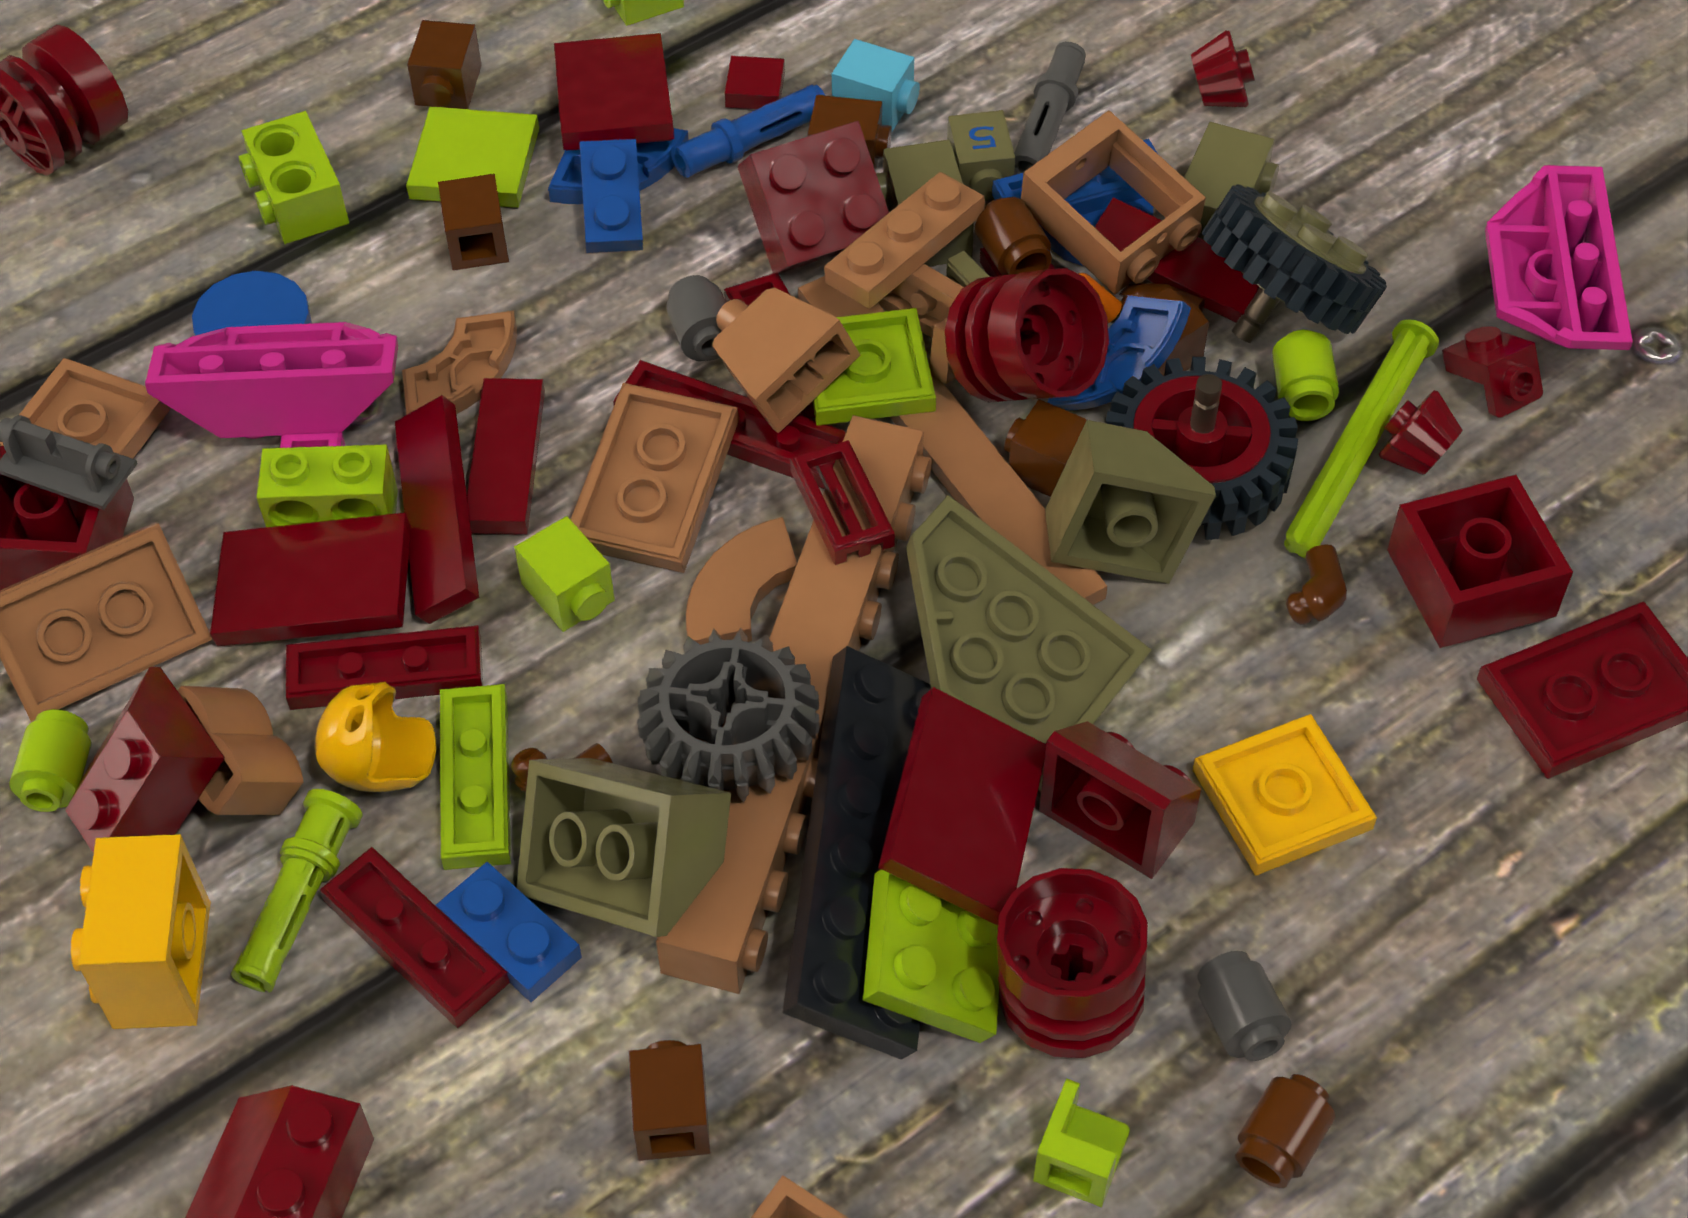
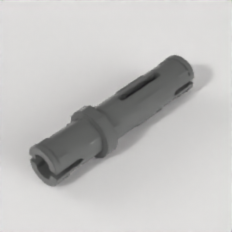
M1059 43L1056 46L1047 72L1042 74L1037 80L1033 91L1036 100L1014 152V175L1025 172L1050 153L1065 112L1075 104L1078 96L1076 84L1086 57L1084 49L1076 43Z

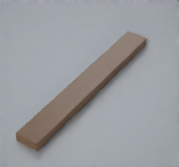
M825 276L798 287V299L835 317L885 312L879 303L869 309L825 283ZM931 376L936 395V411L890 417L895 425L924 431L923 456L932 459V472L954 500L1091 604L1095 605L1106 599L1108 586L1095 570L1051 562L1045 508L943 382Z

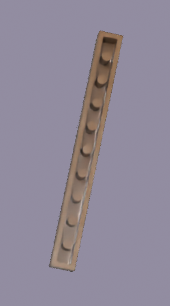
M853 415L843 442L850 441L895 533L896 547L898 540L907 541L909 539L915 518V505L911 504L914 492L924 494L930 477L932 459L923 456L924 431ZM838 459L833 466L836 476L862 529L871 528ZM825 488L823 498L842 537L848 534ZM813 520L769 639L773 642V651L789 646L791 653L795 656V664H806V668L811 675V685L815 686V690L819 695V710L816 711L819 714V732L816 734V738L812 739V752L809 755V759L797 760V771L794 773L793 780L775 774V786L771 794L756 784L749 787V795L743 802L736 794L735 789L724 790L731 793L724 862L668 935L657 937L656 945L661 974L740 994L748 970L759 971L768 942V932L762 930L768 911L778 913L782 907L788 885V873L783 872V868L789 853L795 855L800 853L807 832L808 816L803 815V811L808 797L813 798L832 659L834 655L846 646L859 651L864 638L874 639L882 609V604L876 601L881 588L887 590L892 588L898 568L899 554L894 552L895 547L882 550L880 544L871 546V554L859 558L856 551L848 553L847 562L835 565Z

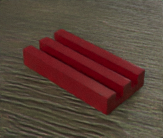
M849 440L790 458L791 473L835 565L847 562L848 553L856 551L859 558L871 554V546L880 544L882 550L895 547V533ZM839 459L871 528L862 529L830 462ZM816 467L848 535L842 537L810 468Z

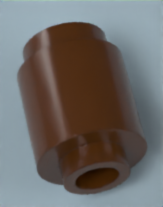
M1016 197L999 198L985 206V209L976 220L975 233L1002 275L1020 274L1049 268L1052 262L1050 241L1023 200Z
M1293 1074L1290 1079L1274 1077L1238 1135V1142L1241 1146L1235 1154V1158L1239 1165L1256 1179L1276 1188H1285L1291 1178L1301 1177L1336 1118L1335 1111L1328 1103L1330 1097L1327 1091L1317 1082L1303 1075Z

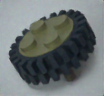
M1239 184L1233 185L1202 231L1205 242L1212 246L1211 249L1216 255L1226 258L1224 262L1229 267L1241 271L1244 274L1242 276L1252 285L1257 284L1260 287L1245 309V315H1241L1232 329V332L1238 338L1247 343L1253 341L1261 329V324L1266 322L1279 301L1284 302L1287 308L1296 313L1298 311L1304 313L1307 319L1317 324L1321 321L1328 329L1334 331L1338 329L1344 334H1349V332L1353 334L1387 288L1386 281L1380 277V273L1375 268L1368 265L1369 262L1366 260L1368 254L1362 248L1342 236H1338V238L1333 236L1334 234L1328 230L1332 223L1326 217L1305 205H1302L1297 212L1293 205L1272 192H1262L1260 194L1254 188L1248 186L1245 188Z

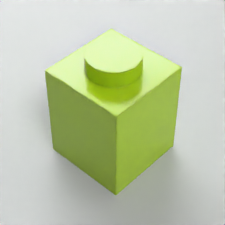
M568 516L563 517L514 546L521 584L562 632L581 621L595 618L607 605L615 601L610 563Z

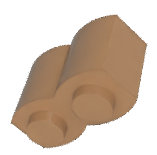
M181 685L178 689L179 694L225 757L199 797L200 802L216 815H280L304 783L299 762L291 748L282 739L273 735L269 716L260 700L246 689Z

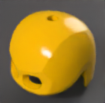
M386 682L353 685L341 690L329 702L319 720L315 737L317 762L325 773L345 787L366 792H389L416 786L426 779L432 770L436 756V737L432 724L421 717L397 716L393 710L396 690Z

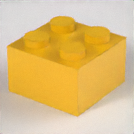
M181 834L96 838L92 865L84 866L80 877L81 901L86 909L83 928H76L71 939V961L74 970L82 972L89 985L91 1001L94 1004L100 1005L112 1029L197 1026L211 902Z

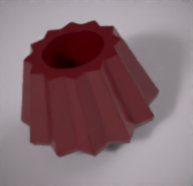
M1224 31L1191 54L1204 106L1247 107L1249 102L1245 83L1255 81L1247 48L1236 51L1230 31Z
M1434 390L1418 407L1409 400L1404 403L1384 427L1393 436L1382 448L1379 457L1422 475L1426 474L1463 431L1438 391Z

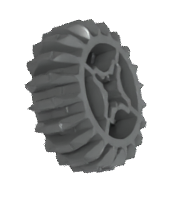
M740 628L733 640H722L718 632L713 629L709 636V643L702 645L687 636L686 642L683 645V655L665 650L662 668H649L646 678L647 689L640 690V696L638 697L640 718L637 720L639 737L643 739L645 744L646 756L651 761V765L660 764L661 774L665 777L677 780L682 778V781L722 791L735 789L736 794L743 802L749 795V787L756 784L771 794L775 786V774L793 780L794 773L797 771V760L809 759V755L812 752V739L816 738L820 725L819 714L816 713L819 710L818 692L815 690V686L811 685V675L806 668V664H795V656L791 653L790 647L773 651V642L770 641L767 634L755 643H750L747 640V635ZM696 738L704 739V740H706L707 742H703V741L698 740V739H696Z

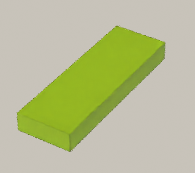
M505 684L440 689L441 861L444 870L481 867L486 862H489L492 866L511 864L508 706Z

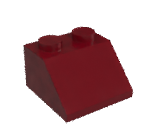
M149 667L90 762L65 810L93 854L96 838L175 835L225 758L161 667Z
M1088 721L1054 731L1046 742L1039 812L1150 879H1153L1194 824L1201 788L1192 783L1189 777L1178 768L1159 764L1137 751L1123 736L1115 732H1105Z
M293 1085L238 1098L185 1218H342L374 1141L361 1104Z

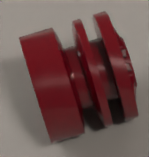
M56 24L22 48V59L9 55L0 61V136L7 146L37 173L46 176L50 175L64 165V159L70 161L82 153V141L94 145L128 122V108L125 98L113 74L96 51L81 36L68 27Z
M1068 268L1045 269L1020 274L978 278L960 290L949 308L945 326L946 355L957 381L970 395L987 403L1077 396L1093 385L1104 367L1109 345L1107 315L1097 291L1084 276Z
M1059 868L1030 878L1011 893L1001 910L997 935L999 1004L1008 1026L1028 1046L1053 1057L1086 1058L1113 1049L1133 1032L1144 1011L1148 922L1138 899L1120 882L1091 869Z

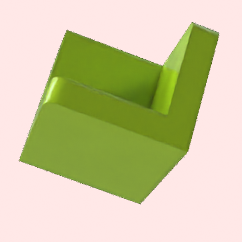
M1066 1078L1037 1151L1033 1181L1102 1207L1128 1140L1130 1128L1123 1122L1077 1106L1080 1083Z

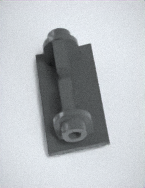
M17 415L12 419L6 417L0 422V442H3L6 453L0 459L1 475L101 510H105L138 464L135 459L113 452L109 445L99 443L95 446L32 424L29 418L22 415Z

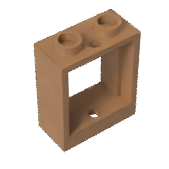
M1110 110L1023 173L1021 200L1025 202L1036 221L1114 295L1132 281L1135 284L1143 282L1154 272L1162 258L1174 249L1183 251L1196 240L1202 230L1201 218L1206 200L1202 193ZM1108 166L1165 217L1160 223L1121 252L1064 200Z

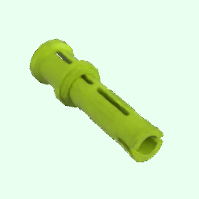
M312 789L308 791L303 801L304 808L306 809L304 817L294 837L285 839L279 851L283 867L253 927L243 953H241L231 972L232 978L245 987L259 992H265V990L272 992L284 960L297 937L317 890L322 882L329 881L337 873L340 866L337 854L349 829L358 827L363 813L353 801L336 792L326 789Z

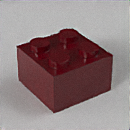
M859 121L750 154L737 166L773 273L778 272L780 274L838 255L889 213Z
M0 446L1 459L6 453L4 446ZM0 474V590L123 537L134 502V496L128 480L126 479L105 510H101Z
M1516 474L1400 504L1387 549L1439 648L1556 617L1573 574L1571 567Z

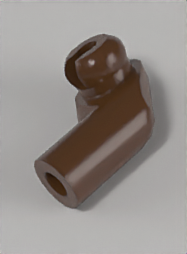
M1318 545L1306 553L1305 558L1311 579L1303 584L1301 591L1293 592L1287 597L1286 606L1293 621L1299 625H1306L1313 619L1319 622L1327 619L1346 600L1347 588L1337 551L1332 545Z

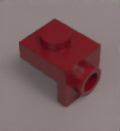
M1486 326L1469 331L1465 334V339L1442 350L1447 372L1484 385L1488 412L1492 416L1502 418L1541 398L1543 395L1535 342L1502 332L1497 327Z

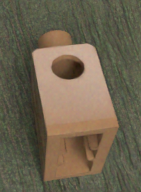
M777 288L766 289L749 306L739 299L730 300L721 307L717 314L716 323L722 332L714 338L712 347L736 382L777 433L784 429L860 356L859 351L838 318Z

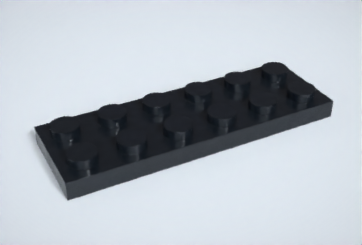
M846 646L834 655L832 659L782 1013L902 1060L917 1051L920 1021L863 1001L874 875L881 870L878 867L921 698L931 689V684Z

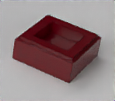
M731 56L725 88V107L758 109L768 103L781 99L785 77V59Z

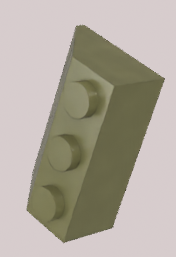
M593 758L529 760L516 888L526 897L654 937L667 936L724 862L731 793Z

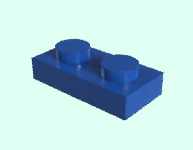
M636 139L581 141L580 158L586 253L643 250Z
M489 862L484 863L436 904V907L507 971L510 984L530 1002L534 1001L582 958L580 945Z

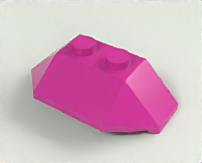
M1544 165L1532 177V181L1518 191L1486 224L1485 235L1496 317L1540 339L1565 348L1630 350L1633 341L1603 167Z
M347 322L226 327L192 336L177 345L165 343L154 346L145 386L149 395L219 438L245 437L257 439L264 436H283L284 434L342 433L394 382L398 340L396 335L388 333L380 335L370 328Z

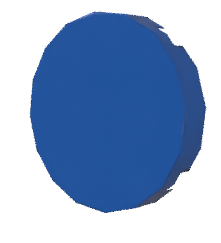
M263 271L234 274L213 284L198 299L192 314L194 335L226 327L312 323L307 297L296 282L278 273Z

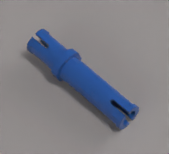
M811 84L732 121L726 118L720 119L712 123L710 131L671 148L673 163L680 175L689 178L718 163L725 161L731 164L743 158L744 152L749 151V149L810 122L816 95H826L818 85Z

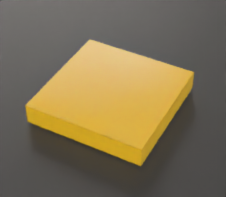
M1312 714L1194 759L1193 772L1255 876L1374 829L1377 819L1375 813Z

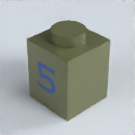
M998 110L948 116L947 140L950 139L963 184L984 195L985 201L995 200L992 196L993 181L1012 176L1015 171V154L1004 111Z

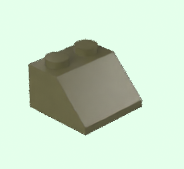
M1086 420L1045 508L1051 562L1169 584L1216 496L1215 488L1147 431Z

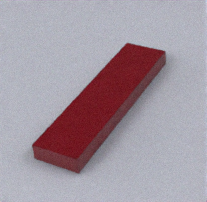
M642 360L638 362L625 382L626 384L737 407L740 419L727 455L794 478L791 473V457L843 442L846 431L829 425L816 426L815 420L797 415L784 429L777 433L749 397ZM617 395L616 398L614 399L613 405H615V402H616V399H617L618 395ZM835 461L830 462L832 467L834 466ZM816 467L810 468L818 487L825 489Z
M443 395L395 421L404 513H406L411 524L409 560L415 615L428 624L480 598L456 406Z

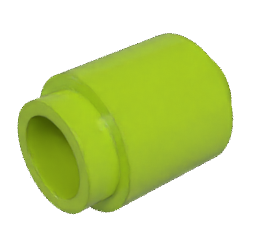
M1305 329L1293 331L1281 338L1272 350L1278 399L1285 397L1290 405L1289 416L1295 417L1296 420L1312 421L1325 417L1333 410L1335 400L1339 394L1331 341L1321 333Z
M46 710L39 713L35 721L31 722L25 729L9 786L11 791L20 798V801L30 809L40 812H52L58 808L67 807L83 777L92 743L88 736L89 728L87 723L76 714L64 710Z

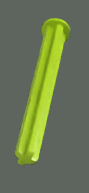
M1411 319L1402 320L1396 324L1392 331L1393 345L1286 531L1284 546L1290 553H1297L1302 558H1305L1306 553L1311 548L1322 543L1423 359L1432 356L1439 346L1438 336L1428 325Z

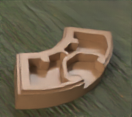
M514 310L456 318L454 336L441 353L424 364L402 370L406 415L441 395L455 404L456 414L481 399L483 379L501 378L512 360L517 339V324Z
M783 517L763 522L739 533L720 547L705 563L695 579L687 602V636L702 645L709 643V636L713 629L718 632L722 640H733L739 629L742 628L747 635L748 642L752 641L751 620L759 602L775 587L791 581L797 565Z

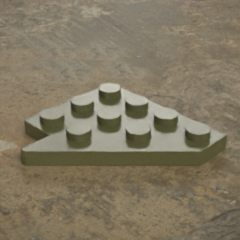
M949 495L945 497L912 534L906 546L931 688L935 687L1045 744L1056 730L1086 721L1094 725L1152 650ZM1043 765L1042 774H1041V779H1040L1039 788H1038L1039 791H1041V789H1042V780H1043L1044 765Z

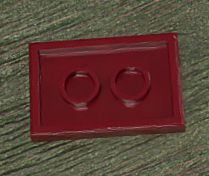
M661 33L554 43L563 150H579L581 141L636 139V144L675 139Z
M406 513L223 532L210 635L217 647L402 628L411 524Z
M1644 601L1481 666L1477 676V681L1547 779L1688 721V657Z
M935 687L931 688L921 698L878 868L998 926L1001 910L1011 893L1017 889L1044 765L1046 744Z

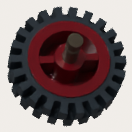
M1192 357L1190 371H1183L1179 358L1166 360L1164 376L1153 364L1143 369L1141 381L1132 376L1124 383L1123 394L1116 392L1111 400L1110 411H1107L1106 423L1147 431L1214 486L1216 496L1201 525H1204L1205 540L1219 539L1223 522L1226 523L1232 536L1244 533L1247 518L1255 526H1258L1266 520L1268 508L1275 512L1282 502L1283 493H1287L1298 445L1295 417L1288 418L1290 405L1285 397L1274 401L1276 387L1268 380L1254 389L1256 372L1244 367L1236 379L1230 377L1232 362L1219 359L1216 372L1205 371L1206 357Z

